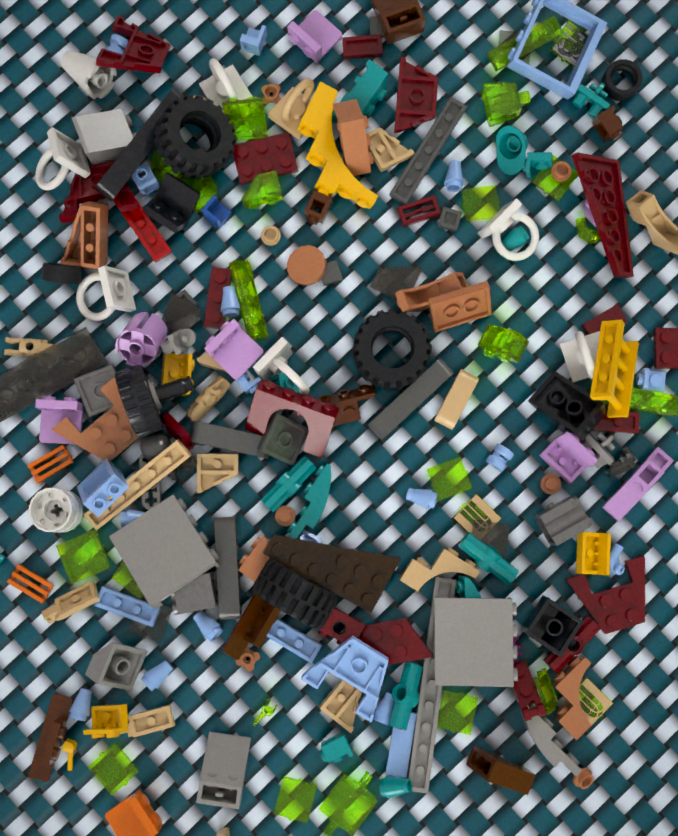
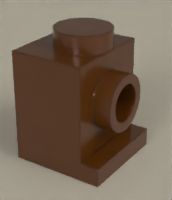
M614 105L597 115L592 123L604 142L610 139L614 141L623 135L621 131L623 128L622 120L619 116L615 115L614 110L616 108Z
M314 190L304 210V215L307 217L306 220L314 225H317L318 222L323 224L333 205V198ZM320 209L321 213L319 214L315 210Z

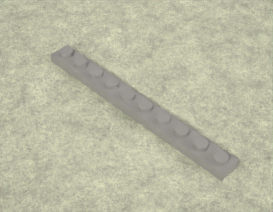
M435 577L426 640V646L433 653V657L425 658L423 662L419 691L420 697L417 706L408 779L412 781V791L428 794L442 686L435 685L434 598L435 596L454 598L457 581L455 579Z

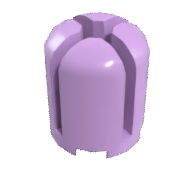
M148 312L135 314L118 336L115 344L116 352H119L126 360V364L130 366L143 365L144 367L154 361L161 350L160 344L166 341V324L158 315L153 313L150 317Z

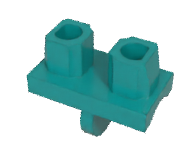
M592 83L589 89L580 84L572 102L580 109L586 101L593 106L587 114L593 119L610 106L604 100L608 95L602 90L605 86L604 83H601L599 87Z

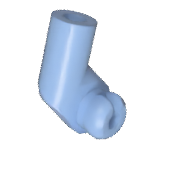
M614 543L610 550V571L613 574L621 575L625 568L620 563L618 557L623 547L617 543Z

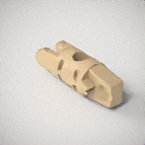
M5 338L6 343L19 344V350L5 349L4 355L47 358V354H58L59 346L48 344V340Z
M219 376L209 384L195 399L190 408H188L186 412L188 417L192 421H199L224 396L231 386L230 383L222 376Z

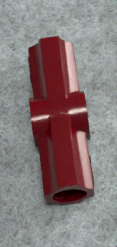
M588 615L582 619L584 622L573 638L576 641L575 648L569 650L567 647L562 657L551 651L543 659L556 674L575 655L580 654L584 646L601 629Z

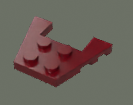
M118 15L113 24L112 32L130 37V40L123 55L101 48L96 58V65L160 74L169 54L170 44L151 33L147 35L141 32L139 26L134 23L131 25L125 23V18Z
M115 161L89 166L91 174L86 179L75 173L69 188L71 190L70 195L64 201V211L59 214V220L62 224L75 221L80 203L106 199L105 196L94 188ZM126 182L116 195L118 196L120 212L139 209Z
M644 556L624 561L631 582L591 594L585 574L566 578L568 585L573 589L575 595L586 607L588 613L604 634L645 622Z

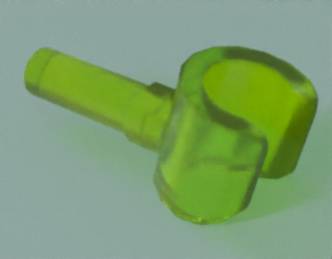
M271 699L266 700L262 707V712L252 722L254 726L264 717L272 716L275 712L277 704L275 707L268 706Z

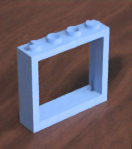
M533 0L531 5L534 7L531 12L527 13L523 21L526 25L516 36L515 41H517L515 48L512 47L507 56L509 62L506 67L568 100L575 95L607 22L568 0ZM542 5L590 31L567 84L518 59Z

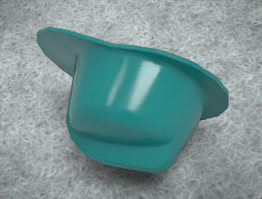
M508 125L500 129L496 136L497 162L502 172L514 175L520 172L525 164L528 140L526 135L518 128Z

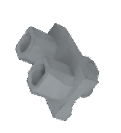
M181 328L168 335V340L161 343L160 346L165 355L172 352L178 355L195 343L196 334L191 329Z
M601 432L597 435L602 441L600 443L589 433L581 444L585 448H594L598 453L595 455V458L598 460L594 464L595 467L599 469L607 463L609 465L613 463L614 457L604 447L606 446L610 451L615 449V446L611 443L614 436L611 434L605 437Z

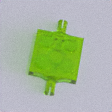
M366 771L360 781L352 779L344 772L320 805L319 810L328 816L331 821L323 831L325 834L329 831L327 836H331L337 827L344 829L353 836L378 802V799L366 787L373 778V775H369L368 771Z

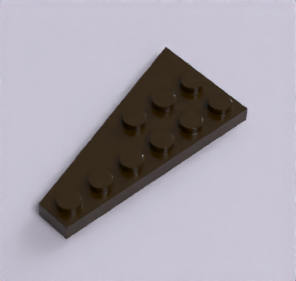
M272 534L262 552L370 613L373 611L401 560L400 557L276 534Z

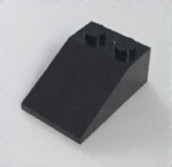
M556 371L548 377L528 400L534 408L560 431L575 434L579 438L580 443L606 415L604 402L592 400L590 393Z

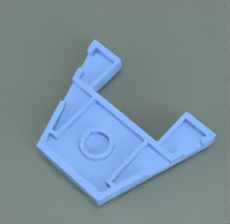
M352 635L304 672L301 680L318 689L328 672H331L365 693L355 708V713L372 722L389 660L387 656Z

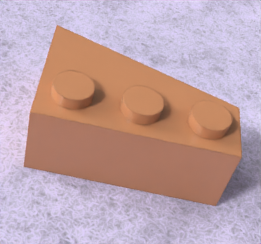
M357 99L333 104V109L337 116L338 123L336 125L340 135L343 163L353 176L371 173L370 164H373L372 153L368 152L371 140L369 134H366V128H369L367 116H363Z

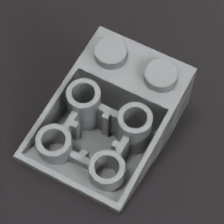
M209 731L196 803L233 809L240 808L251 737Z

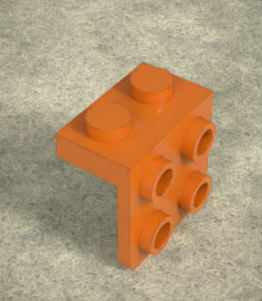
M140 789L105 814L106 820L117 836H155L163 826L160 816L153 810L148 797Z

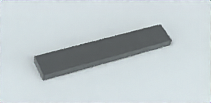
M453 97L449 98L389 194L391 198L403 205L408 204L465 113L467 105Z

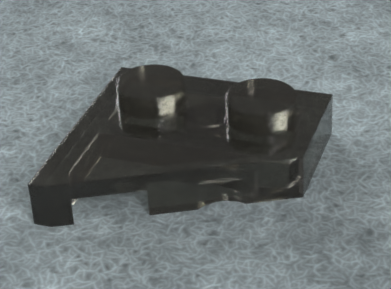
M378 268L370 288L397 300L395 293L401 289L414 288L423 268Z

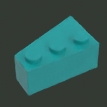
M368 59L365 64L367 70L361 78L359 76L356 77L354 80L356 85L349 93L346 92L340 101L357 99L363 116H370L375 110V104L378 101H382L388 92L386 90L388 72ZM335 111L332 113V122L334 124L338 123Z

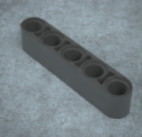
M441 358L438 359L374 418L368 426L383 440L446 382L454 372Z
M236 516L216 517L214 519L215 549L220 558L217 560L220 565L217 568L220 620L240 619L242 616L238 564Z

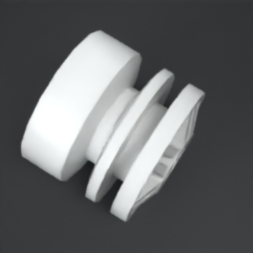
M45 488L37 492L29 505L31 522L38 529L45 532H69L80 524L84 514V506L80 497L74 492L59 488Z

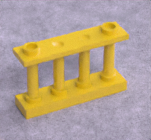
M623 320L601 322L590 392L592 400H608V418L629 416L639 342H625L623 340L625 326Z

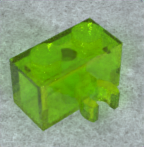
M488 324L477 345L483 350V354L489 358H494L495 356L506 363H509V361L518 363L529 341L518 331Z

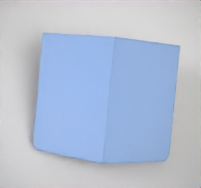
M262 25L260 31L248 28L247 34H242L240 38L241 50L260 56L267 38L266 26Z

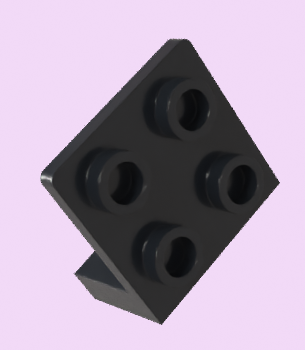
M167 172L163 177L155 200L145 204L142 212L174 233H177L187 227L200 197V192Z

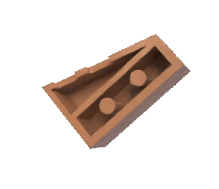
M88 201L79 206L72 227V233L67 241V248L60 264L94 269L107 264V203Z

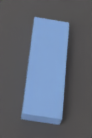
M102 586L99 593L100 601L94 605L154 627L161 607L154 609L148 602Z
M277 618L267 634L268 638L311 664L322 647L321 643Z
M411 712L407 730L392 728L386 775L407 778L417 716L416 712Z

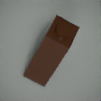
M473 745L466 763L469 768L487 782L525 795L529 794L536 776L524 766L476 745Z

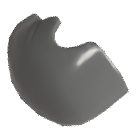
M163 433L147 435L140 445L145 460L149 459L151 461L169 447L171 441Z

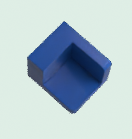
M215 195L201 209L204 217L219 229L232 215L230 210L219 203Z

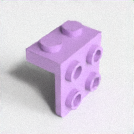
M314 10L299 26L294 21L287 26L289 40L302 49L304 54L316 63L342 38V32L317 10Z
M233 319L231 322L227 321L221 326V332L216 337L213 335L206 341L204 349L233 379L237 380L263 355L264 351L241 329L240 324Z
M43 396V400L36 399L35 408L41 410L40 442L74 444L55 433L52 428L65 417H68L79 431L82 432L84 404L76 401L77 398L64 397V401L56 400V397Z
M569 432L556 437L539 455L568 484L572 483L585 468L594 465L598 461L595 458L594 452L587 447L585 448L580 443L579 438Z

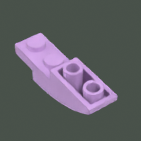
M657 447L602 508L617 521H620L659 480L674 460Z

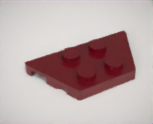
M400 57L394 133H399L435 119L438 77L425 72L418 65L415 67L406 62L404 57Z
M407 618L369 624L363 628L360 640L387 656L389 660L388 665L433 657V653L424 644L419 634L415 632Z

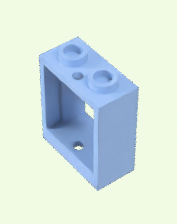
M108 458L77 486L83 505L97 517L129 488L122 471Z

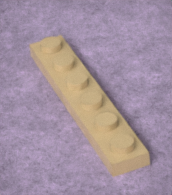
M177 439L127 479L129 488L99 517L90 510L83 515L97 531L187 460L192 454Z

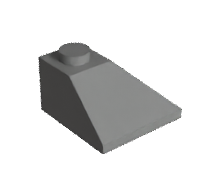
M111 642L93 654L85 675L96 684L132 691L148 651Z

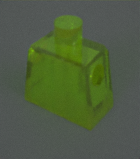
M516 83L483 84L481 96L489 127L518 117L522 109L521 105L530 103L529 91L518 93Z

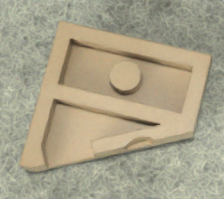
M380 127L366 133L369 134L371 146L368 147V151L372 153L373 160L380 172L413 157L415 154L412 149L408 150L400 145L399 140L389 136Z
M197 453V493H201L239 474V453Z
M340 679L319 705V708L348 732L352 733L356 715L355 708L358 706L362 691Z

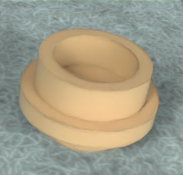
M267 226L261 232V239L264 244L274 246L280 241L281 233L277 227Z

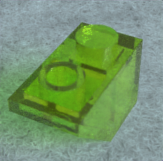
M277 171L256 175L241 198L244 209H256L262 204L268 203V205H273L283 200Z

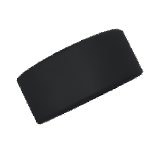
M619 59L613 62L607 68L602 78V83L605 84L603 90L608 94L609 98L616 101H625L632 98L643 81L639 66L627 59ZM615 71L628 73L633 80L632 87L628 90L617 88L611 81V75Z
M43 263L42 279L57 283L80 284L82 283L83 267L60 263Z

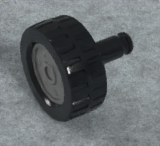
M143 365L129 367L115 374L121 401L137 437L146 436L164 429L165 425L160 410L162 409L161 402L195 390L190 376L155 387L154 383L150 382Z

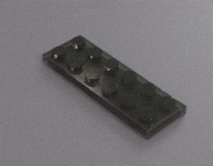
M87 327L0 374V422L35 404L36 399L42 400L43 396H49L74 382V378L88 374L108 363Z

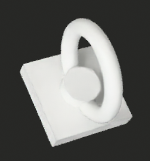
M210 59L209 66L213 76L199 83L207 99L214 101L213 104L216 106L220 105L225 115L253 101L251 93L233 64L223 69L217 59Z
M53 127L49 129L47 135L51 148L42 155L37 164L35 172L37 185L43 190L55 189L63 182L69 169L86 179L91 173L82 145ZM53 157L54 161L62 166L53 180L45 182L44 170L48 161Z
M517 198L504 205L477 233L482 239L492 234L493 244L497 252L504 258L512 261L528 258L534 253L539 243V230L533 219L526 214L515 212L522 205ZM514 220L525 223L531 232L529 246L519 253L508 251L503 246L500 234Z
M108 266L99 267V273H92L86 276L77 289L76 302L78 309L89 320H104L115 309L126 312L136 310L127 271ZM94 281H101L106 302V309L99 313L91 312L84 300L87 287Z
M578 331L575 334L576 339L560 344L573 383L587 378L593 379L600 331L584 336L583 332Z
M281 337L253 368L257 375L265 381L273 374L285 373L299 387V392L307 395L310 392L308 385L287 365V359L293 353L288 342Z

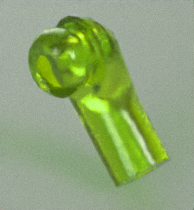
M585 218L575 220L580 239L588 243H595L600 240L597 231L587 228Z

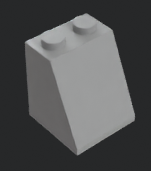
M122 109L71 117L84 152L92 165L116 161L136 135V132L132 133L130 127L133 126L129 114L125 116Z

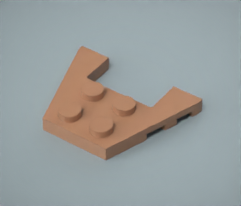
M115 377L100 388L114 406L87 429L80 432L68 417H65L52 428L55 433L100 459L105 460L108 458L110 461L139 438L136 436L125 412Z

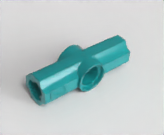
M304 456L290 471H287L275 483L276 485L261 501L274 513L303 486L302 483L317 468Z
M468 532L458 544V547L471 556L480 568L486 572H491L505 584L512 583L519 572L518 569L502 558V555L494 547L484 544L472 533Z
M405 662L400 683L392 691L394 705L388 723L389 726L400 730H407L412 708L419 702L420 696L417 688L423 669L422 666Z

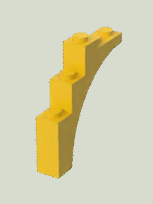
M320 81L297 128L304 136L315 139L305 158L312 165L323 168L314 189L330 197L336 191L341 197L357 202L360 207L371 209L378 195L364 187L351 174L343 163L334 141L332 112L338 91Z

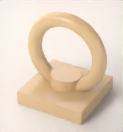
M306 78L299 82L268 113V118L298 140L304 136L297 128L311 101L314 81Z

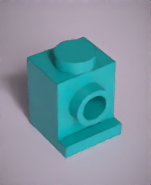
M344 731L321 742L319 753L323 762L329 763L333 761L337 763L343 760L346 754L349 757L353 756V750Z

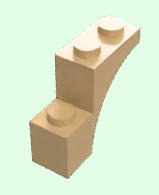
M640 190L626 202L633 221L647 227L653 245L678 255V227L663 212L654 194Z
M449 547L448 550L441 549L430 569L427 568L428 563L419 557L417 560L411 558L399 580L418 592L424 583L439 574L458 572L476 579L480 571L475 569L477 567L475 563L468 559L464 562L458 558L459 553Z

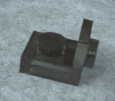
M627 448L618 451L621 459L611 463V468L605 470L608 478L636 467V459L632 451H628Z
M188 458L171 471L168 477H171L172 481H179L178 469L181 472L193 471V467H197V458Z

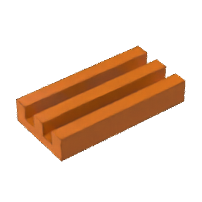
M61 445L27 466L35 477L36 483H40L75 462L66 446ZM60 452H64L62 455L44 464L43 466L37 469L35 468L36 466L47 461L48 459L59 454ZM64 458H67L66 462L48 471L42 476L39 475L40 472L58 463Z
M17 564L16 570L13 571L11 578L7 581V583L40 603L45 602L55 586L21 564ZM20 571L47 586V590L20 575ZM17 578L20 581L24 582L28 586L42 593L43 596H40L39 594L35 593L34 591L15 581V579Z

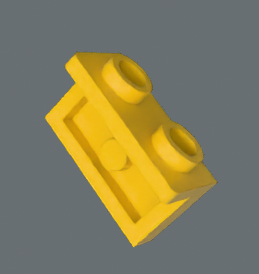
M163 353L161 385L180 378L184 379L186 376L191 378V373L195 367V361L192 359L193 355L189 353L186 355H176L174 353L165 355ZM189 391V392H187L186 394L181 395V396L189 395L191 391Z
M581 532L577 534L576 573L610 574V533Z
M127 704L91 706L92 728L83 730V735L91 734L92 738L105 737L106 734V738L119 737L120 732L128 731Z

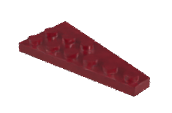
M577 152L571 156L613 276L616 278L634 277L620 162L615 159Z

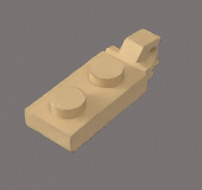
M89 581L54 599L55 602L52 606L42 611L43 619L48 623L60 621L100 601L96 584L93 581Z
M171 704L129 715L128 731L120 732V734L128 733V737L133 736L134 738L174 727L176 724Z

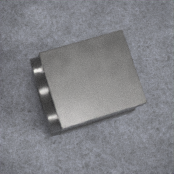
M576 496L568 497L556 504L552 502L548 504L546 510L533 516L549 545L558 546L592 526L590 518L584 512Z
M214 571L203 573L171 595L174 615L218 606Z

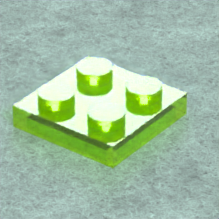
M95 529L56 545L71 584L112 568L99 534Z

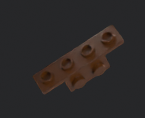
M361 385L357 389L350 391L342 390L338 394L331 396L322 395L317 400L331 403L340 408L334 426L360 420L357 401L376 396V391L373 385Z
M254 593L223 646L222 652L239 660L248 643L260 648L281 610Z
M58 693L53 694L28 777L43 782L50 780L55 761L58 760L61 753V748H59L61 741L67 733L66 724L70 714L69 709L74 701L73 698Z

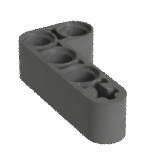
M194 421L191 424L189 438L192 444L269 459V455L257 450L263 438L261 435Z

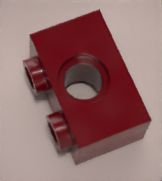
M334 607L324 627L320 628L318 633L326 638L334 637L337 639L336 643L341 645L352 635L359 638L365 623ZM337 622L345 624V630L341 633L336 632L333 628Z

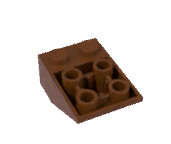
M370 0L387 45L424 32L426 19L418 0Z

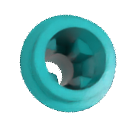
M519 225L517 228L514 227L501 242L508 251H512L527 243L526 240L530 237L525 229Z
M386 776L380 780L379 789L383 797L390 799L411 792L413 784L411 779Z

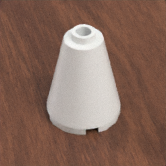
M72 50L66 51L61 57V66L86 94L93 99L97 97L101 99L108 95L115 84L112 80L113 76L117 75L116 68L97 66V57Z

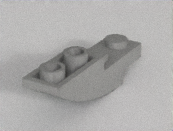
M533 704L527 705L528 708L535 707ZM539 716L532 717V720L526 722L523 718L529 735L545 758L554 767L562 762L577 777L582 771L577 766L579 761L571 753L566 755L561 750L564 746L554 737L557 734L552 729L554 724L545 716L542 719Z

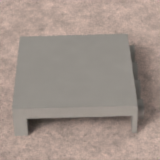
M171 495L109 536L149 605L154 609L163 605L161 601L212 567H220L217 562L220 558L213 548L211 550L208 548L206 543L209 540L203 531L199 533L196 529L197 521L192 514L187 515L185 510L188 507L182 498L177 499L174 495Z
M435 596V685L514 687V681H518L517 668H513V659H517V646H513V637H517V624H513V616L517 615V605L515 602H512V598H444Z

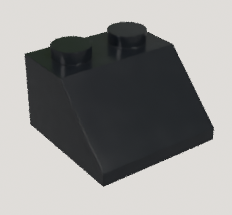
M542 595L520 630L559 657H562L584 621L550 598Z

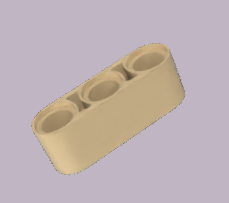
M461 369L434 421L453 430L479 378Z

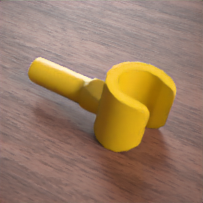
M67 739L62 746V751L68 752V771L73 770V757L77 748V742L71 739Z

